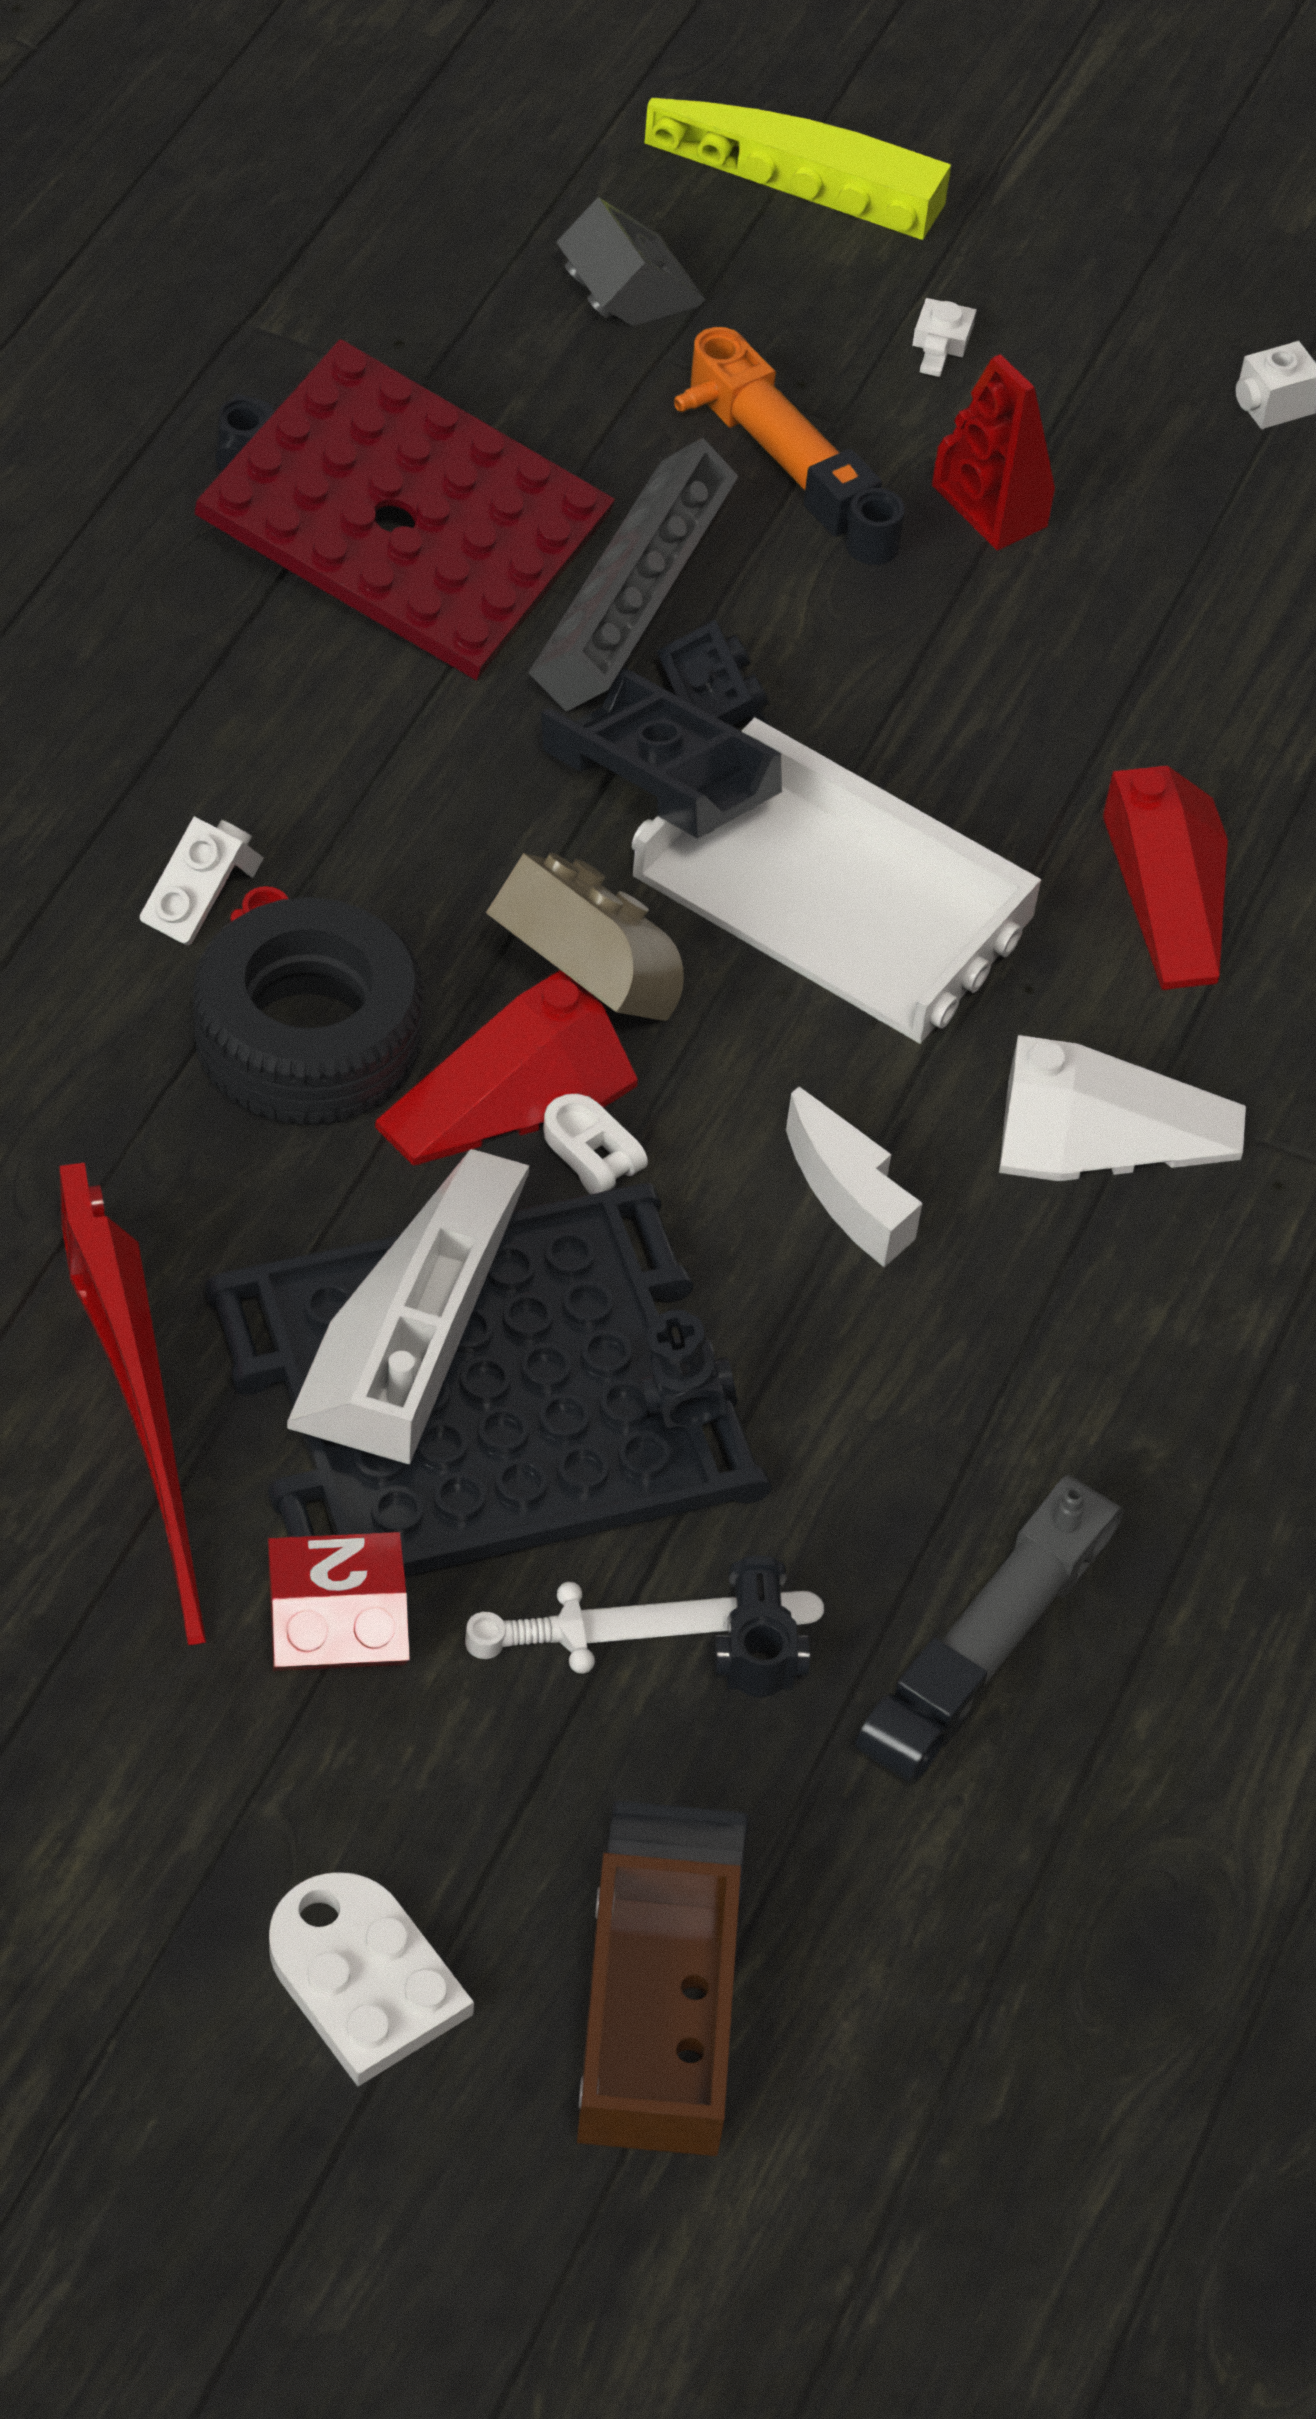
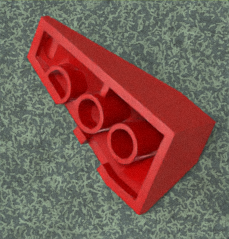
M1001 354L991 358L971 391L973 400L969 407L959 411L954 420L957 425L952 434L944 437L939 444L932 486L997 551L1048 527L1055 491L1035 387Z

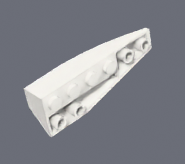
M469 1150L331 1320L287 1421V1429L410 1464L529 1174V1165L477 1150Z

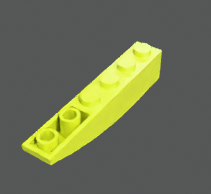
M651 98L647 106L645 144L921 240L928 233L946 202L951 164L858 132L810 119L710 102Z

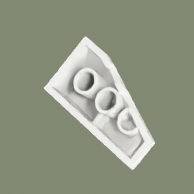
M1018 1035L1008 1081L999 1173L1053 1181L1079 1179L1080 1172L1111 1168L1113 1175L1133 1173L1135 1165L1164 1162L1170 1167L1176 1168L1241 1160L1244 1144L1246 1106L1077 1043Z

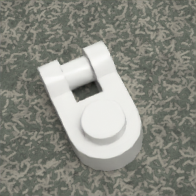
M565 1094L555 1098L547 1106L544 1114V1138L548 1145L579 1175L583 1186L590 1194L609 1191L615 1187V1180L623 1174L633 1176L647 1167L648 1158L641 1144L601 1105L590 1097L580 1094ZM603 1146L611 1154L602 1159L594 1150Z

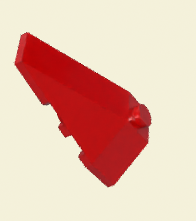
M1168 765L1113 771L1103 819L1161 990L1217 984L1220 974L1228 839L1214 800L1210 795Z
M559 970L517 996L375 1121V1128L415 1166L482 1146L485 1138L517 1130L520 1136L539 1131V1123L544 1122L547 1106L555 1098L565 1094L588 1096L604 1108L636 1088L638 1079L603 1005L588 990Z

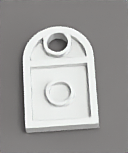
M351 1873L322 1874L309 1878L292 1888L276 1907L269 1930V1953L272 1967L280 1982L357 2086L367 2082L473 2015V2000L397 1900L377 1882ZM324 1903L333 1907L337 1911L338 1917L327 1926L315 1927L307 1924L300 1914L303 1909L311 1904Z

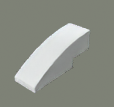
M801 1087L791 1093L786 1132L795 1158L809 1186L829 1215L846 1234L880 1265L885 1267L916 1239L922 1202L887 1177L891 1159L889 1152Z

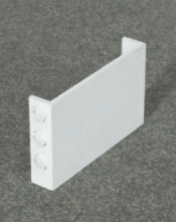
M754 718L742 732L781 753L782 792L698 839L659 816L653 821L651 819L644 821L638 828L632 841V849L635 850L633 876L921 1044L936 1026L942 1029L950 1022L958 1008L959 1000L968 990L974 993L982 986L995 959L999 955L1007 957L1014 950L1021 937L1022 929L1034 916L1041 879L759 719Z

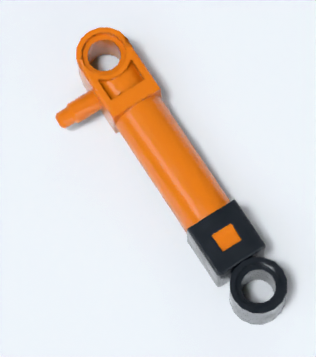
M712 327L700 332L694 340L691 388L686 389L684 393L675 397V408L680 412H684L707 404L729 428L741 424L805 490L803 505L834 537L847 532L846 549L850 556L868 565H881L894 559L899 551L905 506L901 498L894 492L881 488L882 480L852 449L839 453L774 386L775 370L749 345L741 334L726 327Z

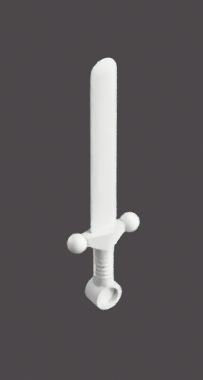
M568 1581L562 1583L557 1590V1599L564 1605L559 1615L544 1617L543 1619L531 1618L530 1620L503 1621L498 1615L491 1612L476 1613L467 1623L465 1646L471 1655L480 1659H489L498 1655L502 1648L507 1646L537 1644V1642H560L571 1652L569 1657L571 1669L576 1673L585 1674L595 1664L592 1652L587 1649V1643L728 1631L727 1617L731 1611L736 1609V1597L581 1610L579 1602L582 1598V1590L575 1582ZM809 1591L781 1592L782 1606L791 1612L796 1625L813 1623L822 1617L824 1604L816 1594Z

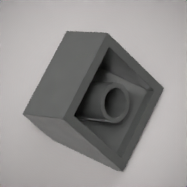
M599 197L556 242L568 258L565 268L579 283L589 288L591 294L588 296V301L607 319H611L615 315L628 324L635 326L697 308L706 300L659 234Z

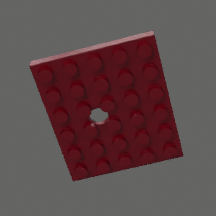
M339 339L197 499L194 514L477 681L611 514L615 498L344 340ZM385 506L402 508L412 516L415 526L413 528L401 526L395 528L392 532L386 531L375 521L376 510Z

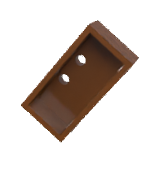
M603 1853L595 1913L596 1929L583 2076L581 2077L579 2095L580 2112L577 2143L718 2156L725 2117L741 1865ZM691 1987L698 1988L703 1991L705 1997L699 2000H692L687 1998L682 1991ZM684 2050H691L696 2052L701 2059L695 2063H686L677 2054Z

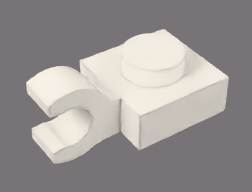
M926 298L915 328L912 345L923 348L925 352L920 373L940 377L948 354L959 357L964 356L974 326L977 309L959 306L949 301Z

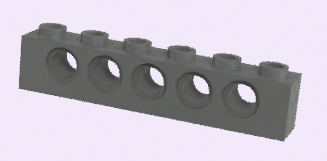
M704 438L697 440L660 462L528 672L566 712L609 690L739 477Z

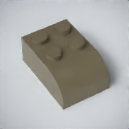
M523 853L486 913L615 1012L668 1021L681 997L684 981L683 965L678 949L670 937L645 918L649 911L648 908L634 897L622 891L614 895L601 885L605 876L582 860L575 859L573 864L554 853H549L546 858Z

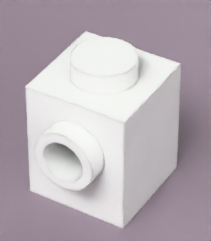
M1299 341L1244 356L1240 378L1236 384V397L1241 408L1249 412L1261 429L1316 413V362Z

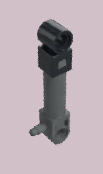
M1068 1474L1063 1477L1019 1531L1014 1551L941 1641L933 1637L898 1680L895 1695L889 1693L877 1704L858 1735L856 1749L909 1784L914 1785L932 1765L941 1748L946 1747L978 1707L986 1683L1057 1595L1065 1598L1089 1566L1101 1554L1118 1528L1124 1514V1508Z

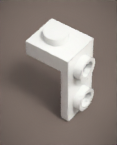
M194 816L143 908L140 920L184 945H191L232 869L235 868L252 878L258 870L264 857L248 846L252 836L224 820H221L216 828Z

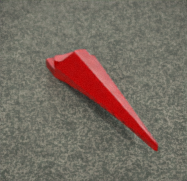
M85 1163L59 1166L61 1221L70 1281L93 1324L112 1366L146 1458L169 1543L188 1645L206 1643L139 1242L109 1217L105 1216L100 1185L88 1186Z

